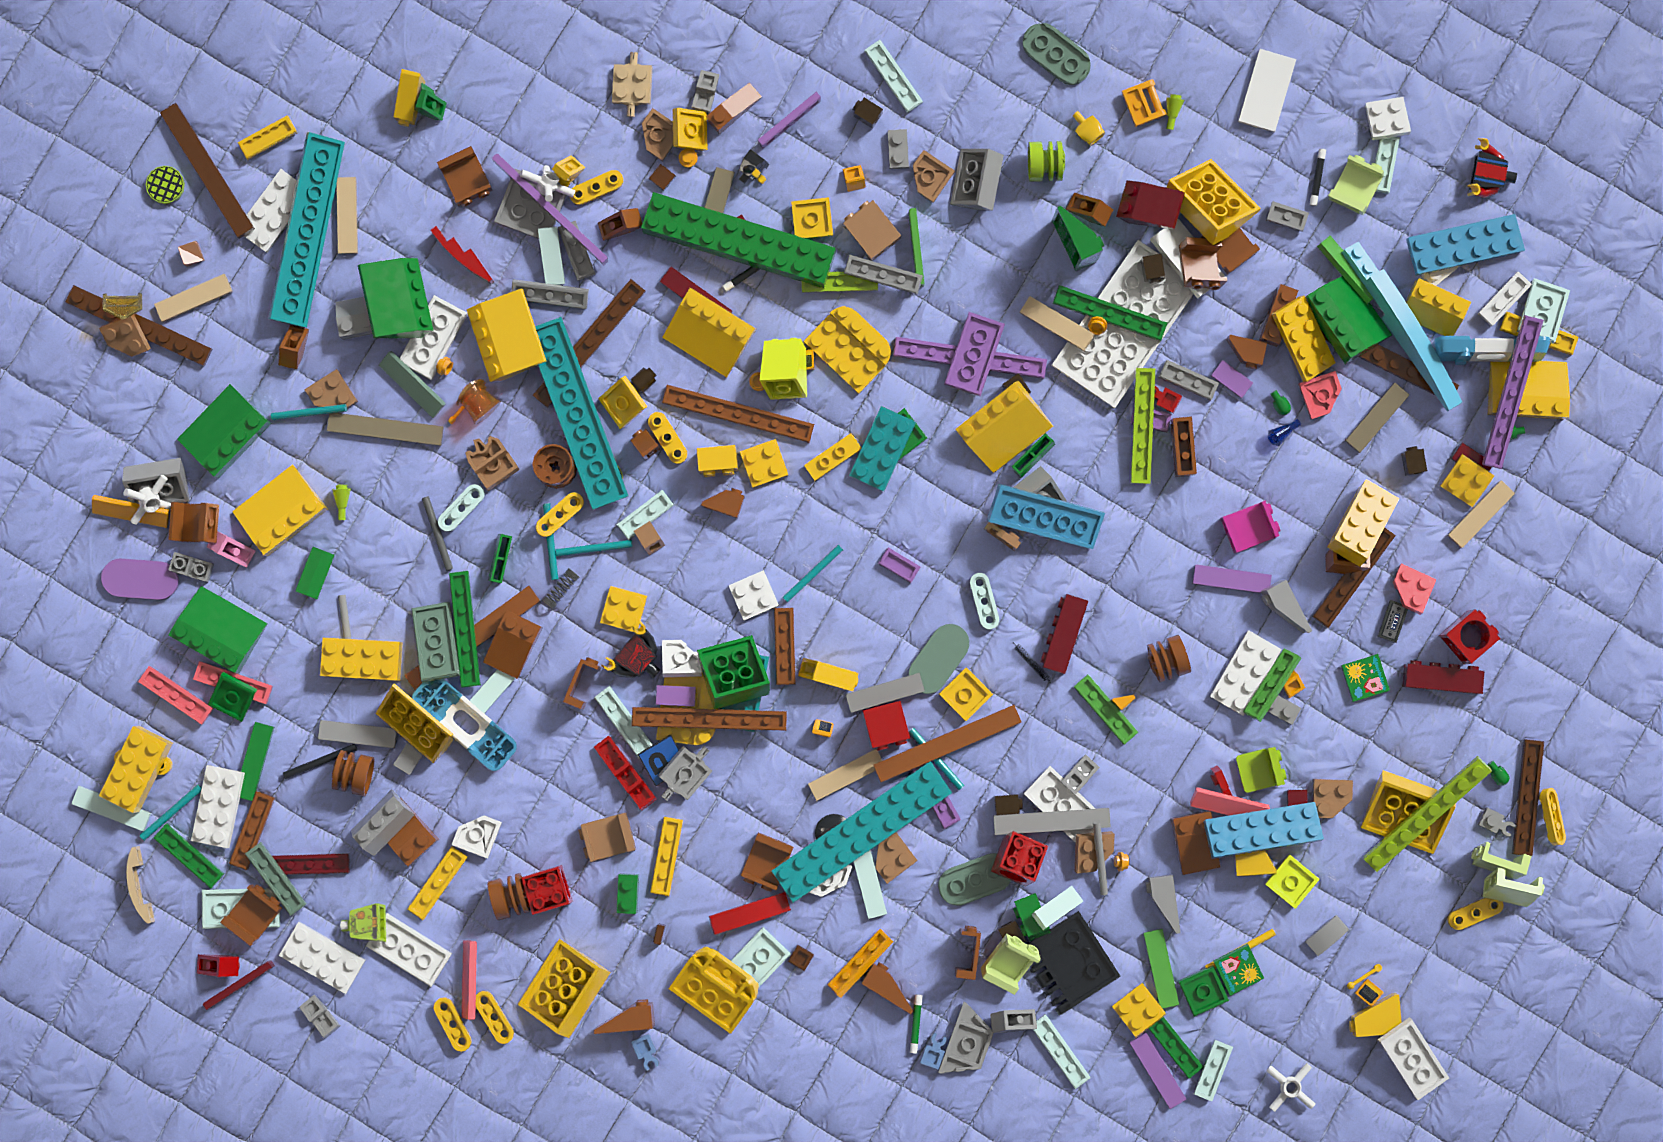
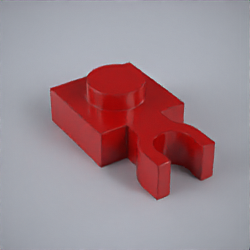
M1155 386L1156 393L1154 394V399H1158L1156 405L1174 414L1182 399V395L1166 387L1161 392Z
M1218 766L1210 768L1212 771L1210 777L1213 784L1219 786L1222 794L1232 796L1222 770Z

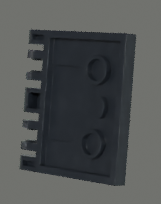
M1079 911L1050 928L1051 933L1026 943L1038 949L1040 959L1042 960V962L1031 967V973L1044 966L1047 968L1034 977L1041 989L1054 981L1056 982L1055 985L1044 992L1045 995H1051L1059 988L1063 993L1050 1002L1052 1006L1067 999V1001L1055 1008L1059 1016L1121 977Z

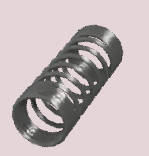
M570 568L563 573L570 582L562 577L560 579L565 585L557 581V584L563 590L555 585L553 586L560 594L550 590L556 598L547 594L542 600L552 609L557 606L553 599L560 601L555 594L564 597L560 591L567 593L562 586L570 589L565 582L574 585L570 579L577 581L580 578Z

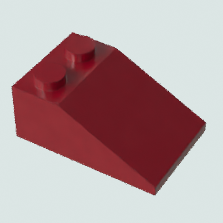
M1126 180L1116 217L1129 224L1175 229L1185 192L1149 183Z

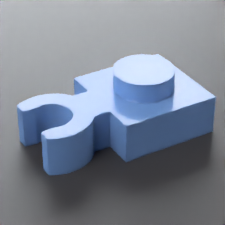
M934 1032L931 1038L933 1044L932 1046L926 1044L920 1063L939 1069L945 1053L940 1047L946 1043V1036H943L941 1042H937L935 1040L937 1033Z
M649 1033L631 1041L638 1060L644 1057V1068L647 1071L650 1069L648 1066L649 1061H653L656 1067L659 1066L658 1059L652 1055L656 1052V1048Z

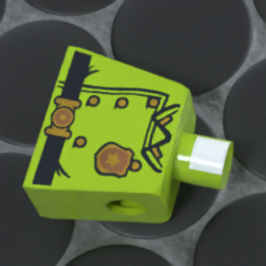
M375 903L351 910L349 912V920H342L340 923L341 931H350V938L386 942V905Z

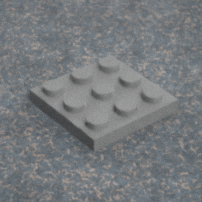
M510 179L494 222L539 239L538 228L554 227L556 220ZM525 179L530 185H532L536 189L537 183ZM553 191V199L550 203L560 212L566 195Z

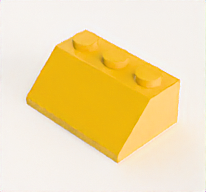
M1420 278L1414 281L1405 301L1420 326L1442 336L1455 335L1471 304L1470 301Z

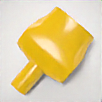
M1079 111L1073 114L1074 119L1079 123L1075 132L1090 146L1094 145L1105 135L1101 124L1093 115L1085 119Z

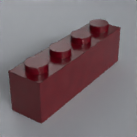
M1065 594V597L1060 598L1058 608L1061 609L1059 615H1055L1052 626L1055 628L1053 634L1049 633L1046 641L1049 647L1047 652L1043 651L1040 660L1043 663L1042 668L1061 674L1066 673L1088 600Z
M1410 660V664H1404L1402 687L1483 694L1485 671L1479 670L1478 666H1468L1467 669H1460V665L1448 664V667H1441V663L1429 662L1428 666L1422 665V661Z

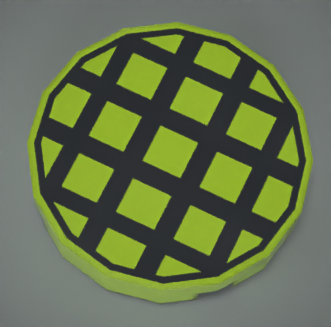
M160 166L152 170L148 175L146 189L150 197L156 202L171 204L180 199L184 193L185 182L178 170L170 166Z

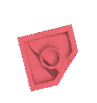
M1336 371L1298 384L1311 420L1329 414L1342 389Z
M1401 563L1393 580L1394 587L1398 590L1402 606L1421 615L1436 579Z

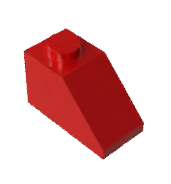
M198 954L197 974L216 977L238 976L240 968L239 957Z

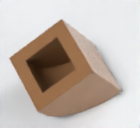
M650 521L634 530L648 555L665 546Z

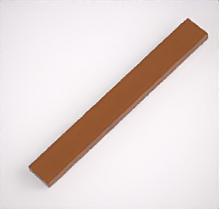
M671 385L666 386L662 404L810 443L815 425Z
M527 586L475 624L477 647L495 635L506 610L521 616L540 602V599L530 586ZM419 665L404 675L415 691L422 684Z
M1012 705L878 762L873 766L881 783L1019 724L1022 721L1015 705Z
M632 707V726L786 731L787 711Z

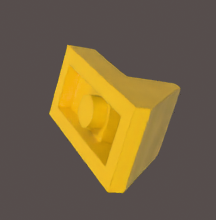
M572 155L557 162L552 168L559 177L558 182L566 187L585 169Z

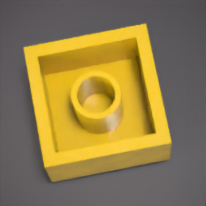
M735 445L697 448L698 470L704 477H715V473H722L723 476L735 475L734 471H738Z

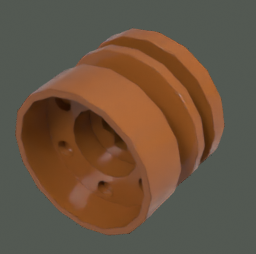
M545 445L534 455L533 471L546 486L554 489L564 488L575 478L577 471L575 461L568 450L561 445ZM558 464L560 469L554 472L552 466H557Z
M1179 634L1166 638V648L1163 647L1160 641L1156 642L1157 651L1152 643L1147 645L1148 661L1159 683L1165 681L1164 672L1169 680L1172 679L1171 670L1173 669L1178 676L1191 673L1189 658Z
M341 750L332 771V789L339 790L341 786V791L346 792L351 784L352 794L366 796L372 780L375 763L374 757L360 755L357 762H355V753L350 752L347 758V751Z
M521 873L515 874V883L512 876H508L506 886L501 878L488 881L489 897L498 921L510 918L511 908H514L517 915H521L520 906H522L524 913L530 912Z

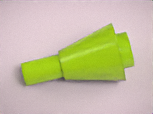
M1170 94V97H1166L1168 116L1166 129L1174 130L1175 120L1185 101L1181 99V95Z
M339 484L332 491L338 508V520H346V507L351 488H347V485Z

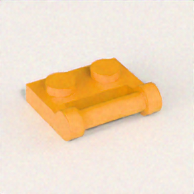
M1153 79L1121 92L1135 127L1167 115L1154 88L1155 82ZM1142 90H1148L1156 111L1155 113H1151Z

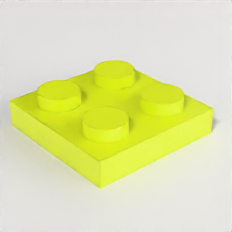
M1289 854L1276 869L1277 874H1272L1265 885L1296 909L1320 879Z

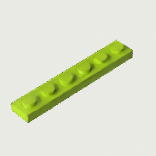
M1136 368L1131 483H1151L1155 368Z

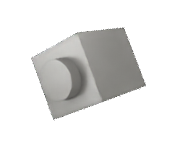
M1035 1009L1003 1010L990 1014L992 1033L1037 1029Z

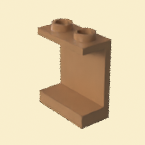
M874 200L870 203L868 201L864 202L859 207L860 210L855 214L852 212L846 216L843 227L848 229L866 252V256L870 261L876 259L901 239V234Z
M627 812L581 824V829H578L580 839L585 840L586 847L583 848L585 858H589L590 862L636 850Z

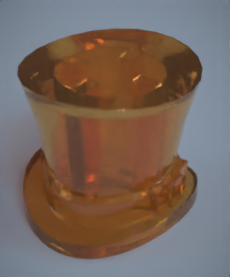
M477 379L467 384L456 402L457 406L461 403L466 408L474 424H478L489 417L501 403L499 399L486 390V382L483 379Z

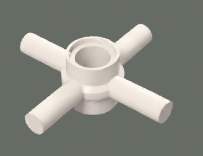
M547 165L542 168V176L523 169L521 170L520 177L537 183L536 190L544 195L545 200L548 202L553 199V191L573 197L575 194V190L558 184L559 177L551 172L550 167Z
M161 475L153 488L146 487L139 492L127 488L124 490V496L139 500L140 507L130 520L133 524L137 525L146 511L155 512L159 507L171 510V503L160 500L158 495L168 480L166 476Z
M1308 1063L1301 1068L1295 1077L1285 1078L1271 1065L1267 1068L1266 1072L1280 1083L1281 1093L1269 1106L1274 1112H1276L1287 1097H1297L1310 1109L1315 1106L1316 1103L1301 1091L1300 1082L1312 1069ZM1290 1082L1295 1083V1090L1287 1092V1084Z

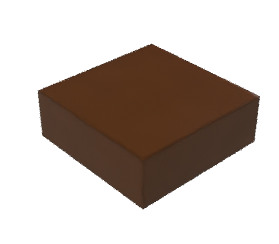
M660 164L649 177V180L665 191L676 175Z
M660 923L657 925L653 940L654 944L661 945L666 925Z
M797 945L788 962L805 971L814 954Z

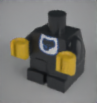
M750 149L739 170L743 174L739 180L745 184L749 178L751 180L757 178V181L763 184L766 178L761 174V171L764 168L767 169L769 163Z

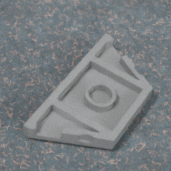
M964 1001L938 1073L981 1069L994 1033Z

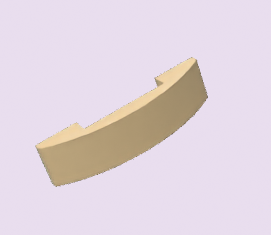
M140 846L132 847L127 861L126 872L129 894L135 909L146 923L155 922L152 904L143 903L136 866L144 865Z

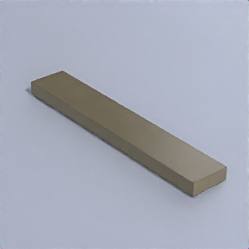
M330 413L327 431L438 446L442 445L444 430L443 426L342 413Z

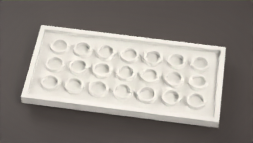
M1138 240L1098 299L1167 322L1163 335L1164 338L1192 297L1193 292L1188 287H1184V281L1163 256L1164 279H1161V282L1156 284H1150V281L1144 282L1141 258L1158 253ZM1085 316L1080 326L1090 331L1088 322L1092 317ZM1107 323L1106 331L1100 335H1095L1085 352L1067 342L1051 366L1115 409L1135 380L1136 368L1144 367L1160 341Z

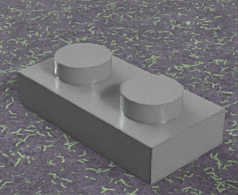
M907 129L888 130L890 169L909 168Z
M1272 201L1266 221L1303 232L1309 213Z
M1278 695L1268 712L1293 725L1301 707Z

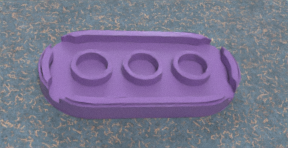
M119 558L110 561L104 567L101 581L105 590L113 596L164 600L177 590L179 576L178 573L169 571L170 564L166 562Z

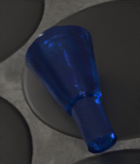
M1296 419L1288 425L1269 430L1268 440L1272 445L1280 446L1293 430L1301 426V422Z

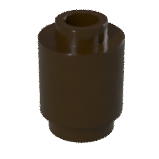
M643 367L630 379V383L638 394L644 393L656 382L655 377L657 375L651 368L645 369Z

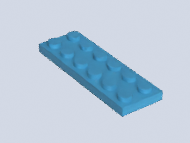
M1515 214L1412 236L1406 239L1416 276L1525 251Z
M998 484L987 521L1093 549L1105 513Z
M1315 802L1205 819L1203 821L1212 859L1318 842L1324 839Z

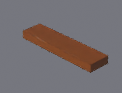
M774 608L776 685L796 684L794 609Z
M256 791L229 864L244 870L249 869L251 862L245 853L259 843L275 797Z

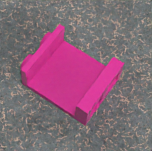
M1266 500L1220 518L1234 554L1279 536L1278 532L1281 531L1277 521L1274 522L1271 515L1273 514V509L1270 503H1266Z

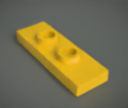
M287 115L237 143L246 159L249 160L298 132Z
M850 433L806 463L804 467L813 480L816 481L862 448L852 433Z

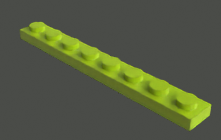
M1479 756L1475 757L1365 854L1363 859L1378 872L1492 772L1491 768Z

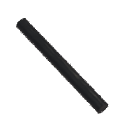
M354 743L283 772L284 778L288 779L337 759L341 750L347 751V754L355 752L357 747Z

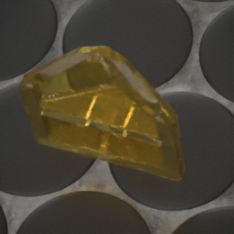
M107 293L103 294V311L122 320L142 310V293H138V296H107Z

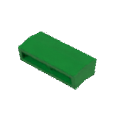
M1045 433L1011 466L1013 471L1022 478L1056 445L1054 440ZM1047 440L1048 444L1035 455L1034 452ZM1031 456L1032 459L1019 471L1018 468Z
M498 534L488 581L502 583L512 536ZM502 538H507L503 558L498 557ZM497 560H502L498 580L493 579Z
M312 547L296 592L318 599L334 554Z

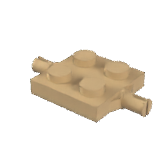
M630 52V63L625 65L614 64L612 103L628 106L627 117L632 118L635 117V106L641 104L651 105L652 65L637 64V52Z

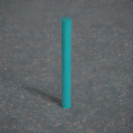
M341 404L271 413V419L281 420L347 412V405Z
M550 503L543 504L545 515L551 510ZM553 533L546 537L551 580H558Z
M632 540L561 548L556 549V557L630 548L633 545Z
M837 545L791 588L783 598L789 602L837 557L843 549Z
M915 728L909 731V734L919 745L926 742ZM940 757L933 760L958 790L965 786Z
M197 784L139 836L145 841L201 792L202 787Z

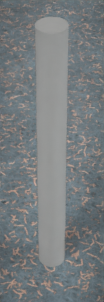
M339 595L344 639H352L346 595Z
M1094 821L1093 831L1100 894L1107 895L1108 888L1100 821Z

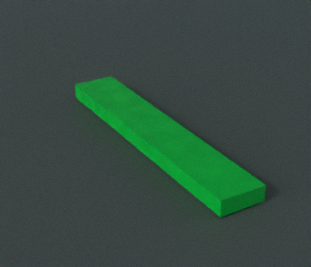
M1061 285L1058 286L1052 303L1089 317H1102L1109 324L1160 342L1167 326V322Z
M469 571L449 573L461 688L481 686Z

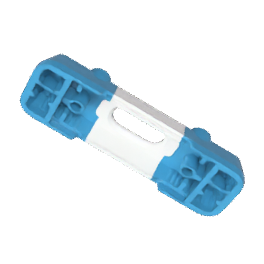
M1440 336L1434 339L1432 346L1441 361H1455V365H1465L1466 361L1511 362L1517 340L1505 338H1473L1471 340L1469 336ZM1539 336L1532 362H1538L1544 358L1550 345L1549 337Z
M445 679L423 682L412 695V699L452 732L453 738L492 771L500 770L516 752V741ZM463 710L477 721L479 729L475 734H467L454 722L453 716L457 711Z

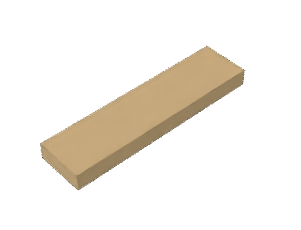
M338 177L337 179L338 254H358L356 177Z
M222 274L154 305L161 321L165 322L233 291L226 275Z
M1029 296L1020 310V314L1084 352L1095 336L1092 332Z
M1500 480L1457 524L1448 536L1460 548H1463L1515 493Z
M877 749L808 783L817 801L874 772L873 765L881 762L882 759Z

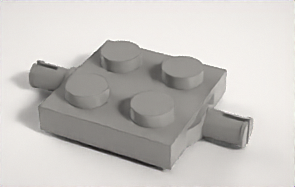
M682 746L658 774L668 786L667 790L661 795L665 800L668 801L674 792L688 800L710 775L712 770L702 760L710 752L705 746L697 754L690 752Z

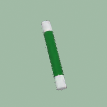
M915 994L910 1042V1053L917 1054L923 997V995Z

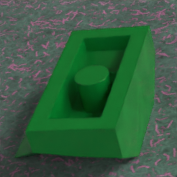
M421 83V91L414 110L425 117L442 121L447 102L437 97L433 89Z

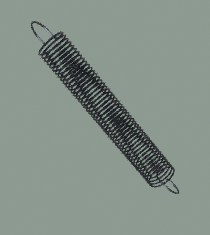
M1018 644L1015 647V651L1019 655L1021 654V657L1045 681L1048 674L1045 676L1046 672L1044 673L1043 668L1040 670L1041 666L1039 667V664L1037 665L1036 663L1034 665L1036 661L1033 662L1034 659L1032 657L1029 659L1030 655L1028 656L1027 651L1024 653L1025 649L1022 651L1023 647L1021 648L1020 646L1018 648L1020 645Z

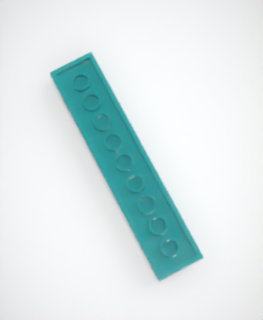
M311 132L306 134L268 317L270 320L307 328L345 145L344 141Z
M562 317L535 326L546 358V362L539 364V368L592 509L594 510L629 497Z
M930 761L771 871L794 903L952 794V792Z

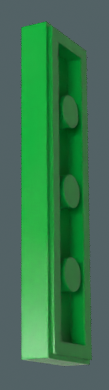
M259 722L254 724L241 772H244L245 775L240 798L253 801L275 728L273 726Z
M168 823L155 835L154 839L210 889L223 877L224 873Z
M1164 1017L1149 1028L1188 1079L1203 1068V1065Z

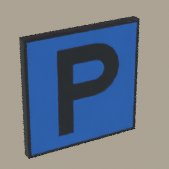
M671 735L637 754L655 786L664 782L658 774L679 751Z

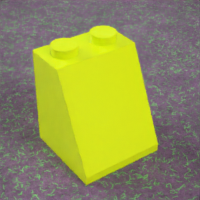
M801 338L764 341L760 382L770 400L807 398L806 348Z

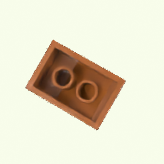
M506 610L483 663L518 679L543 627Z
M410 807L409 809L415 815L388 842L389 846L407 866H411L439 840Z
M1211 811L1171 818L1182 875L1220 868L1219 858L1212 859L1203 822L1205 819H1212Z
M648 999L637 1000L635 1004L598 1025L594 1029V1034L653 1029L655 1026L653 1002H648Z

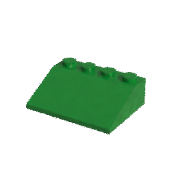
M1062 206L1057 207L1051 221L1075 271L1096 263L1103 251L1102 247H1104L1101 237H1097L1095 232Z
M398 258L357 265L373 338H422L433 331L418 258Z
M1343 276L1321 286L1306 296V300L1319 328L1345 365L1392 336L1370 302L1367 304Z
M229 384L177 440L206 470L219 479L272 423Z
M201 586L178 617L169 636L230 671L240 673L268 623Z

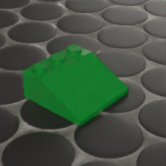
M752 635L697 650L714 710L769 695L770 681Z

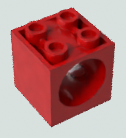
M1476 609L1466 611L1438 635L1463 664H1472L1501 639L1498 636L1499 631L1493 625H1489L1485 621L1487 619L1486 616ZM1467 622L1471 625H1477L1481 631V642L1476 648L1466 647L1461 641L1460 632Z
M901 701L863 710L872 748L876 747L877 751L888 748L890 743L895 742V745L898 746L906 744V739H910Z
M1012 831L1004 836L991 872L1023 886H1028L1036 881L1048 846Z
M562 865L521 877L532 915L573 902Z

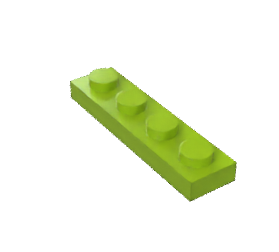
M829 272L825 288L801 281L802 293L878 291V283L846 275L844 272Z

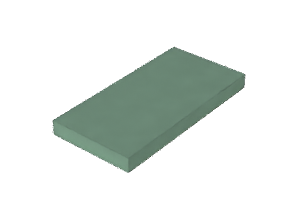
M450 602L411 608L422 683L460 676Z

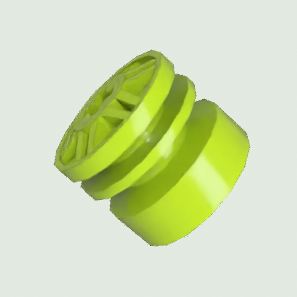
M1041 141L1028 142L1029 182H1042L1044 173L1048 174L1049 181H1053L1054 173H1056L1057 181H1062L1065 171V152L1062 147V141H1056L1055 150H1053L1052 141L1048 142L1047 150H1043Z

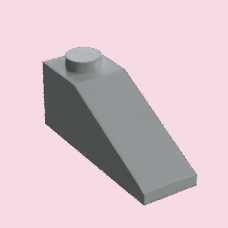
M1280 580L1261 590L1262 600L1266 606L1300 632L1310 633L1312 631L1287 580Z
M1173 875L1148 877L1149 882H1145L1147 894L1150 893L1151 898L1176 934L1180 933Z

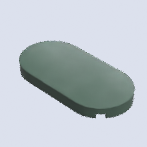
M1039 23L1030 26L1023 37L1025 53L1064 84L1075 85L1087 78L1091 66L1088 54L1055 27L1047 23Z
M946 624L939 627L913 661L909 669V676L920 673L925 689L921 693L930 694L940 690L962 661L969 649V637L965 630L955 624Z
M990 853L944 871L939 879L938 889L941 897L946 902L958 906L1002 891L1009 885L1011 880L991 872L997 853Z

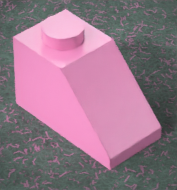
M217 531V543H208L207 548L246 568L255 553L254 549Z

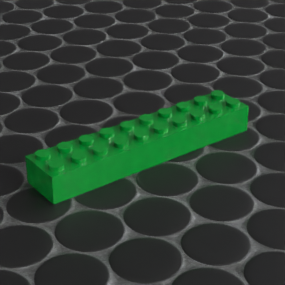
M655 192L652 194L641 227L644 234L820 288H825L836 254L835 247Z

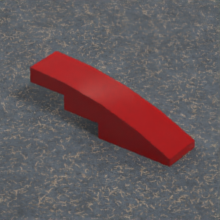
M437 226L430 230L442 246L461 265L486 282L494 283L471 248L464 252L454 237L447 241Z
M607 736L594 746L595 750L641 811L657 800L610 736Z
M782 892L708 917L715 935L790 911L791 909L786 893Z

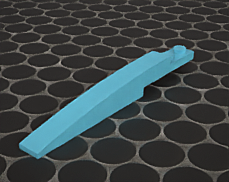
M1359 242L1346 248L1342 254L1384 312L1383 321L1448 412L1461 404L1462 400L1435 349L1385 270L1383 269L1379 272Z

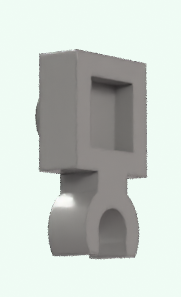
M1487 807L1478 823L1479 826L1494 833H1497L1500 829L1501 833L1505 836H1511L1506 831L1508 825L1511 827L1516 826L1513 822H1503L1504 815Z

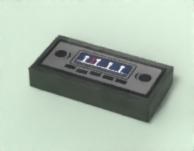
M1389 601L1378 637L1397 643L1408 611L1401 603Z

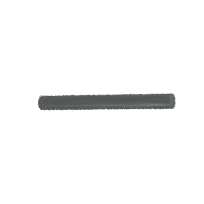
M429 496L424 497L422 501L446 571L451 570L453 566Z

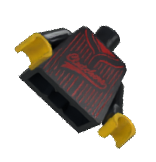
M638 621L641 624L640 628L635 629L632 626V629L635 631L634 636L613 660L605 657V659L609 660L607 666L602 664L601 666L620 677H641L646 672L654 678L661 670L653 663L658 657L656 655L658 649L654 637L645 628V625Z

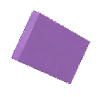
M972 312L968 313L944 385L981 396L1005 326L1004 323Z

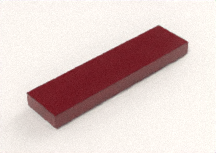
M670 267L660 280L661 284L682 299L688 290L692 288L727 311L733 312L673 267Z
M349 853L272 856L285 875L350 873Z
M272 960L265 962L205 1001L203 1006L206 1010L210 1009L275 967Z

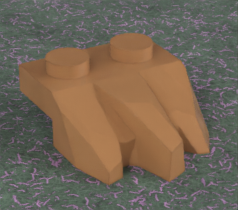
M489 436L486 445L480 439L473 440L476 451L465 452L468 463L488 491L520 470L501 441L492 436Z

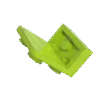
M1268 747L1236 756L1245 792L1249 793L1272 786L1285 785L1284 780L1287 779L1284 768L1281 769L1279 761H1282L1280 750H1276V747Z

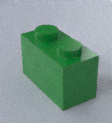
M618 874L617 913H638L639 874Z
M1036 893L1014 901L1016 907L1013 908L1017 919L1021 918L1023 925L1020 928L1024 937L1028 936L1029 941L1051 933L1050 927L1042 930L1032 916L1035 911L1041 908Z

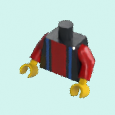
M1478 138L1481 144L1475 145V149L1482 151L1475 155L1470 185H1467L1472 192L1467 193V196L1475 195L1487 198L1497 194L1499 190L1504 188L1505 182L1515 184L1517 173L1507 171L1508 161L1489 144L1487 138Z

